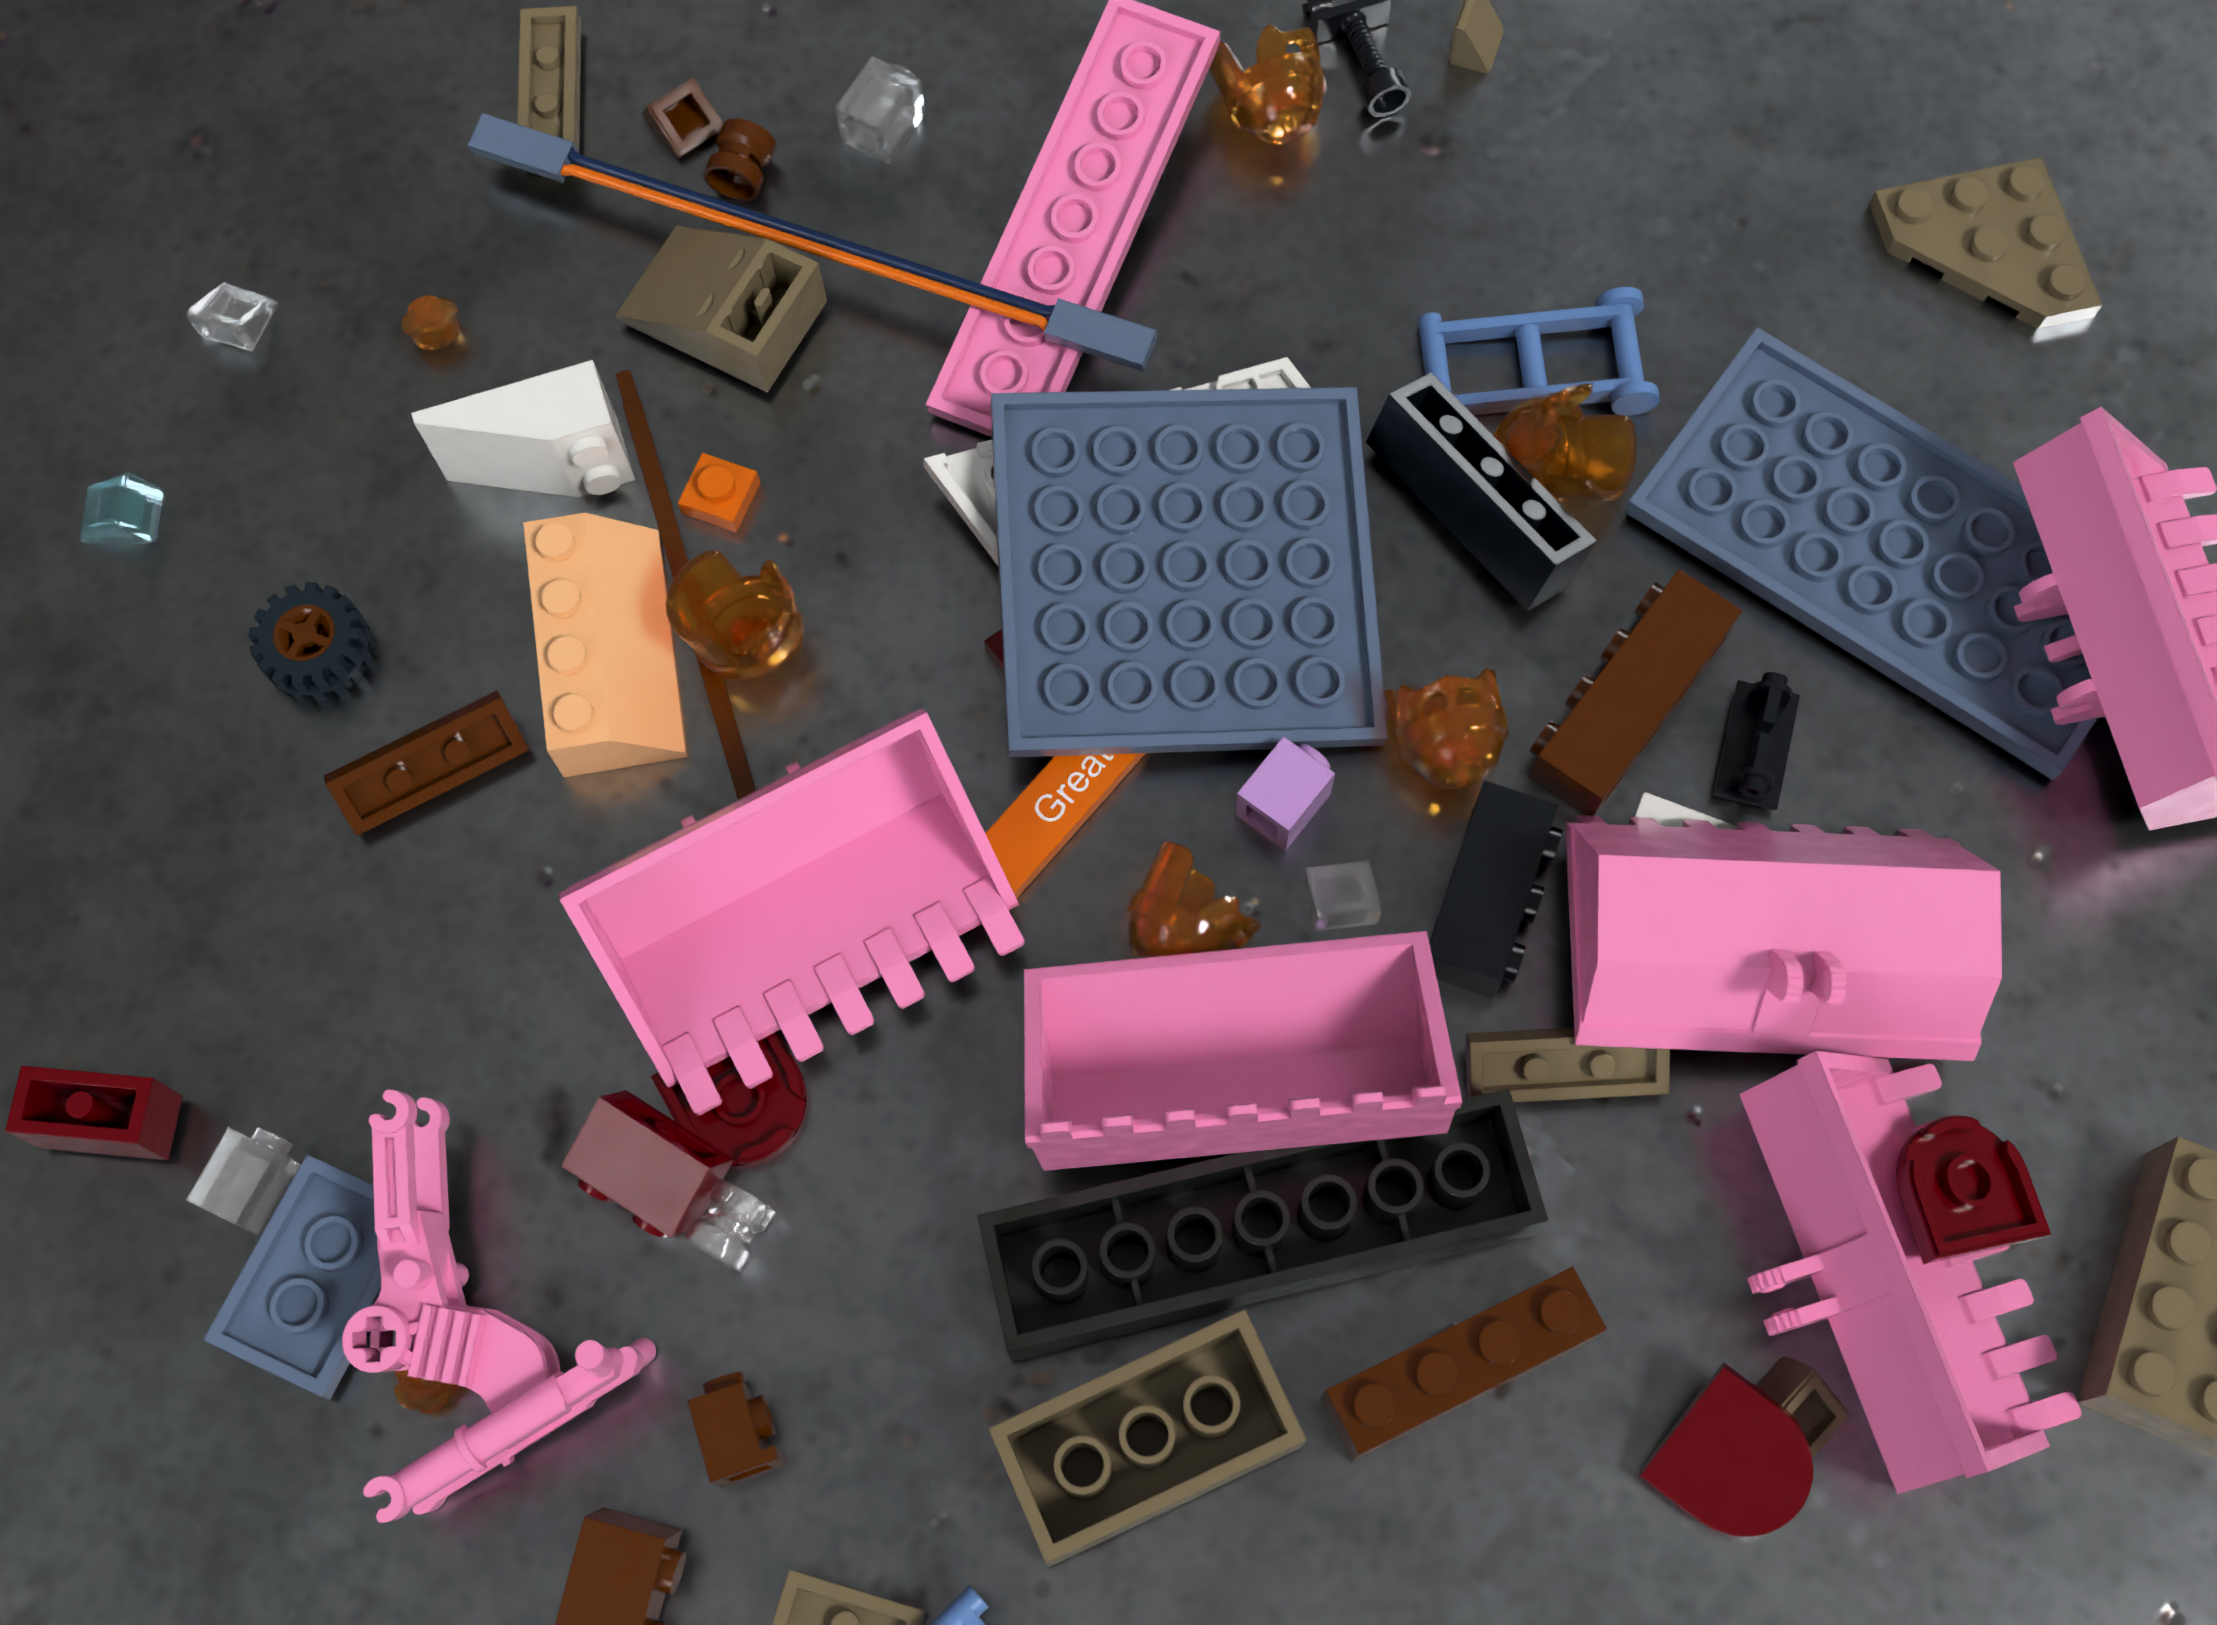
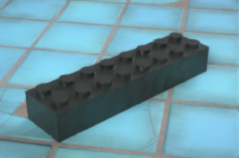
M1509 1088L1462 1099V1105L1456 1109L1446 1134L1236 1153L977 1215L1006 1350L1011 1362L1533 1236L1549 1221Z

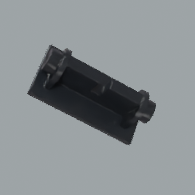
M1766 672L1762 675V680L1755 684L1741 680L1737 681L1713 795L1774 811L1777 810L1800 695L1792 693V689L1787 686L1788 678L1785 675L1777 672Z

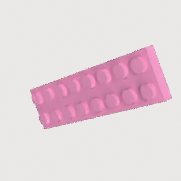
M1135 0L1108 1L980 284L1045 305H1055L1059 298L1099 312L1102 311L1218 50L1220 31ZM970 305L925 405L930 414L992 437L991 393L1066 392L1083 352L1047 341L1044 331L1039 327Z

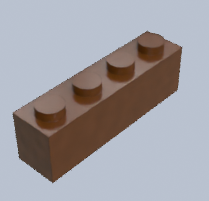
M1678 569L1665 588L1655 582L1634 612L1642 618L1631 633L1622 627L1617 631L1600 657L1601 660L1607 663L1605 668L1596 679L1588 674L1584 675L1565 703L1566 706L1572 709L1571 713L1561 726L1551 720L1532 745L1530 752L1537 756L1529 778L1581 814L1595 816L1729 636L1743 610L1680 569Z
M1571 1267L1326 1389L1320 1399L1353 1462L1593 1341L1604 1333L1607 1328L1574 1267Z

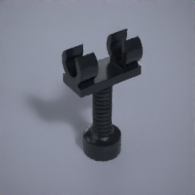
M1307 0L1308 3L1302 4L1306 23L1313 30V38L1316 44L1345 35L1348 36L1367 78L1362 84L1360 91L1365 105L1372 116L1385 117L1392 115L1409 102L1411 91L1403 73L1396 68H1387L1370 31V28L1389 23L1391 0H1356L1333 7L1331 0Z

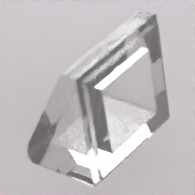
M223 282L192 305L186 316L199 335L253 352L278 303L275 299Z
M1369 860L1305 868L1314 931L1378 924L1381 915V905Z

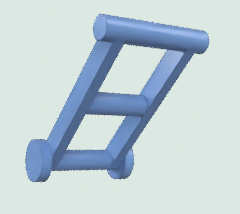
M1618 287L1610 289L1597 297L1593 307L1442 322L1440 314L1434 312L1423 314L1418 318L1425 375L1432 373L1450 392L1451 385L1445 344L1516 337L1523 388L1454 395L1473 415L1611 402V408L1614 413L1623 416H1633L1651 411L1660 403L1657 385L1644 381L1634 317L1643 311L1644 300L1642 292L1637 288ZM1611 327L1619 374L1618 379L1547 385L1540 334Z

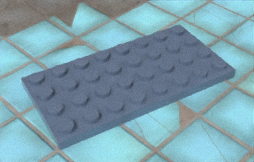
M1757 327L1631 497L1624 512L2054 781L2064 771L2097 718L2058 725L2055 724L2050 710L2059 706L2056 697L2060 692L2077 683L2091 679L2083 654L2052 663L2048 661L2044 649L2045 645L2075 635L2069 615L2021 622L2018 621L2014 610L2015 605L2022 603L2018 593L2023 587L2036 579L2053 573L2021 485Z

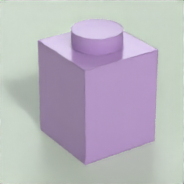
M1283 736L1237 793L1235 815L1286 851L1331 795L1335 773L1330 770V764L1327 759L1316 749L1307 744H1300L1298 747Z

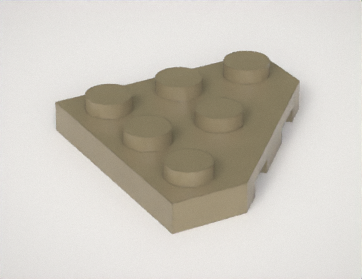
M2042 157L1876 190L1872 196L1869 205L1887 253L1907 263L1913 257L1943 272L1942 281L1982 301L1988 295L2019 311L2017 319L2037 329L2094 318L2102 307L2101 300Z

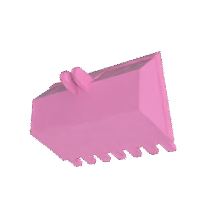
M1576 815L1575 823H1566L1575 1046L1804 1055L1814 1051L1881 1058L1975 1061L1981 1046L1980 1032L2002 979L2001 871L1960 846V843L1952 838H1935L1924 830L1899 828L1898 836H1886L1878 834L1869 827L1845 826L1844 834L1825 833L1819 827L1810 824H1791L1790 832L1771 831L1764 824L1758 822H1737V829H1717L1709 821L1688 819L1683 820V827H1665L1660 825L1655 819L1639 817L1629 818V825L1607 824L1599 816Z
M1427 931L1024 969L1025 1144L1028 1149L1032 1148L1043 1171L1446 1134L1456 1109L1462 1105L1459 1082Z
M1814 1051L1798 1059V1065L1739 1094L1804 1259L1748 1277L1749 1286L1753 1294L1759 1292L1766 1294L1784 1288L1786 1284L1811 1277L1820 1302L1795 1309L1791 1307L1773 1313L1770 1318L1763 1321L1769 1336H1773L1825 1319L1829 1320L1896 1493H1904L1962 1475L1969 1478L1987 1473L2050 1447L2044 1429L2080 1418L2082 1412L2075 1395L2069 1391L2031 1402L2020 1372L2056 1361L2057 1352L2050 1337L2047 1335L2037 1336L2008 1346L1996 1316L2031 1305L2034 1301L2027 1282L2023 1279L1984 1289L1973 1263L1974 1260L2003 1252L2009 1249L2010 1246L1923 1264L1900 1199L1896 1170L1901 1149L1914 1132L1931 1123L1928 1122L1916 1126L1906 1100L1936 1091L1942 1086V1081L1936 1067L1932 1064H1925L1894 1073L1888 1059Z

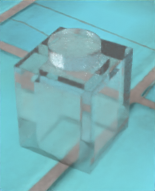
M871 56L835 106L842 142L891 165L926 115L921 80L916 78L907 68L897 64L891 66Z
M228 1127L187 1196L186 1201L261 1237L301 1165L288 1157L293 1144L259 1127H256L251 1138Z

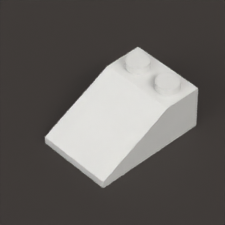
M593 360L411 413L416 428L447 481L581 497L587 494H607L616 490L621 484L636 480L618 419Z

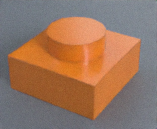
M702 452L678 501L681 513L737 533L761 483L758 472Z

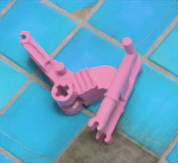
M390 1089L383 1093V1099L396 1107L395 1116L390 1119L386 1115L372 1114L368 1120L372 1126L374 1220L381 1273V1290L379 1297L372 1306L356 1312L346 1324L342 1336L344 1354L355 1368L364 1372L376 1373L409 1370L408 1376L464 1386L476 1392L484 1399L491 1414L468 1428L466 1424L461 1425L454 1430V1437L396 1473L370 1480L363 1489L364 1496H379L386 1491L391 1496L389 1506L380 1508L376 1514V1519L380 1523L398 1520L404 1517L411 1508L416 1515L439 1509L449 1495L502 1463L503 1467H506L514 1462L515 1454L591 1408L598 1398L637 1375L656 1356V1346L648 1338H639L620 1349L614 1347L605 1348L597 1341L587 1340L582 1342L576 1349L575 1359L578 1365L563 1373L560 1370L558 1355L553 1345L542 1334L500 1310L466 1305L462 1287L468 1281L469 1272L465 1265L455 1261L448 1233L450 1223L445 1132L450 1123L448 1109L440 1101L424 1097L417 1100L416 1106V1102L410 1095ZM417 1107L427 1111L430 1119L425 1126L420 1122H415L418 1114ZM393 1331H396L395 1346H393ZM367 1332H371V1334H370V1346H371V1348H366V1335H367Z

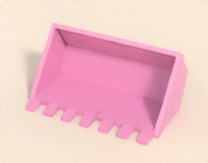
M2099 407L2080 417L2081 423L2013 462L2053 573L2036 579L2023 587L2018 593L2022 603L2015 605L2014 610L2018 621L2021 622L2069 615L2075 635L2045 645L2044 649L2048 661L2054 663L2083 654L2091 679L2077 683L2060 692L2056 697L2059 706L2050 709L2054 722L2058 725L2106 717L2137 805L2150 831L2217 817V563L2209 564L2203 550L2204 546L2217 544V514L2190 517L2184 501L2212 495L2217 490L2210 469L2207 467L2169 471L2167 464L2105 409Z
M923 708L917 711L913 710L802 768L797 761L786 766L788 775L696 821L693 815L682 819V829L568 886L566 890L559 893L560 902L668 1088L678 1083L680 1084L695 1115L700 1116L721 1105L722 1099L707 1068L729 1056L746 1088L752 1089L772 1078L773 1072L758 1041L779 1030H782L797 1061L803 1062L822 1052L824 1045L808 1015L830 1003L833 1004L849 1035H854L873 1025L875 1020L859 988L883 977L899 1008L904 1009L923 999L925 993L909 962L933 951L949 982H955L974 972L975 966L959 936L981 924L1000 956H1005L1024 945L1025 940L1009 912L1010 909L1018 906L1019 903L939 736Z

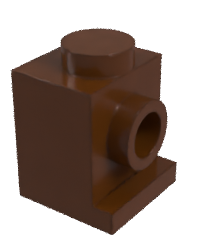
M742 1372L723 1375L704 1383L702 1386L705 1394L687 1400L710 1483L722 1488L787 1465L784 1451L775 1445L768 1447L766 1442L767 1437L776 1434L767 1400L763 1394L753 1397L752 1390L746 1386Z

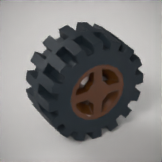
M306 582L304 591H300L295 584L285 587L287 596L281 599L275 593L270 596L266 601L271 607L268 611L260 608L257 610L254 619L258 622L259 627H250L248 637L254 644L249 648L252 657L257 662V666L278 690L286 696L291 694L296 700L308 702L310 695H312L319 703L329 701V692L334 691L339 697L348 693L349 691L345 684L350 680L358 685L364 678L359 670L360 667L370 668L373 657L367 649L374 648V641L369 633L370 628L347 596L345 594L341 595L336 588L326 585L324 590H322L316 582ZM313 645L319 646V649L317 648L314 651L307 652L305 648Z

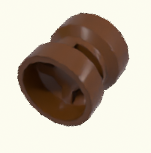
M740 118L728 119L723 123L716 140L719 151L710 156L703 176L705 182L720 195L741 202L752 201L757 198L764 180L761 169L770 164L777 147L776 141L770 132L754 122Z

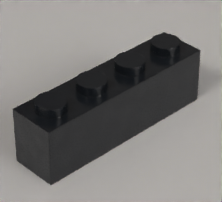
M1432 373L1388 395L1366 440L1371 449L1527 611L1567 588L1597 540Z

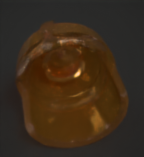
M1271 24L1267 25L1258 39L1256 50L1257 64L1249 67L1247 70H1244L1229 45L1220 41L1209 71L1224 99L1228 116L1237 129L1248 133L1263 143L1282 145L1300 139L1316 125L1322 100L1326 93L1327 82L1321 66L1318 42L1310 28L1305 27L1282 32ZM1297 44L1301 53H1286V46Z
M1593 383L1569 386L1558 392L1537 395L1520 402L1502 418L1493 435L1559 503L1571 500L1612 501L1618 499L1628 488L1634 472L1636 434L1632 420L1625 415H1583L1579 404L1592 393Z
M716 550L706 551L690 560L680 570L667 594L666 614L672 628L692 648L700 662L719 677L733 680L765 677L778 670L786 661L792 660L800 650L805 633L804 620L797 608L789 582L772 560H767L763 564L760 576H742L721 552Z
M1486 668L1475 678L1445 675L1420 689H1413L1403 684L1398 691L1393 689L1384 691L1395 730L1394 739L1399 755L1426 782L1441 789H1465L1486 779L1497 766L1504 747V741L1509 736V726L1506 710L1502 707L1495 670Z
M1162 841L1141 888L1136 890L1126 910L1130 915L1128 923L1129 946L1134 959L1240 949L1255 934L1261 924L1256 918L1239 912L1238 897L1224 896L1213 900L1216 887L1210 878L1193 868L1195 860L1192 852L1188 848L1170 841Z

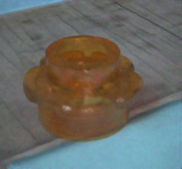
M432 295L419 297L409 305L407 313L402 317V330L406 335L410 334L416 345L421 349H442L450 345L459 335L460 325L455 315L458 312V308L448 298L439 299Z
M409 1370L395 1371L398 1384L395 1386L394 1392L398 1402L408 1410L418 1408L423 1414L438 1413L446 1408L461 1387L457 1384L442 1383L441 1381H432L430 1385L424 1386L421 1383V1378L408 1376Z

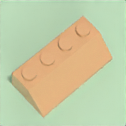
M578 513L523 522L546 748L562 776L565 778L687 758L659 530L590 513Z

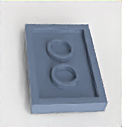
M306 1155L203 1341L322 1398L330 1400L350 1364L342 1346L344 1328L356 1312L375 1303L381 1290V1273L374 1220L373 1185Z

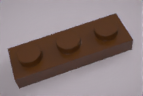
M496 690L324 775V781L353 832L358 836L529 751V747L502 696Z

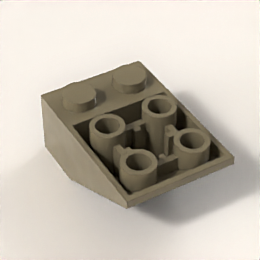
M676 225L615 314L616 320L768 393L826 304L827 297L819 263L767 238Z

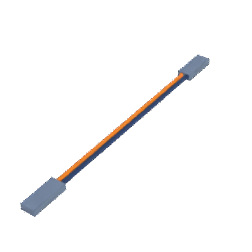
M482 113L467 145L475 155L564 183L566 176H574L1039 327L1044 331L1047 341L1142 372L1146 368L1158 338L1155 329L1058 298L1055 305H1045L580 155L572 141Z

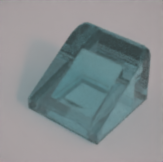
M129 472L89 486L80 530V541L87 544H147L155 542L158 536L162 511L163 490Z

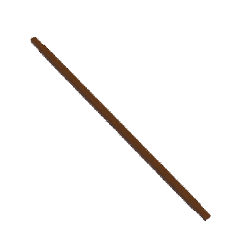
M620 371L615 375L623 399L622 405L735 792L739 800L756 791L644 408L641 399L638 397L631 371Z

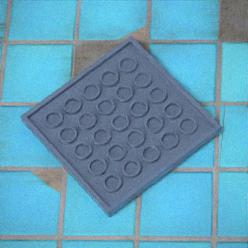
M1357 387L991 393L990 407L1008 758L1274 749L1283 736L1298 747L1300 744H1307L1313 748L1383 746L1388 740Z

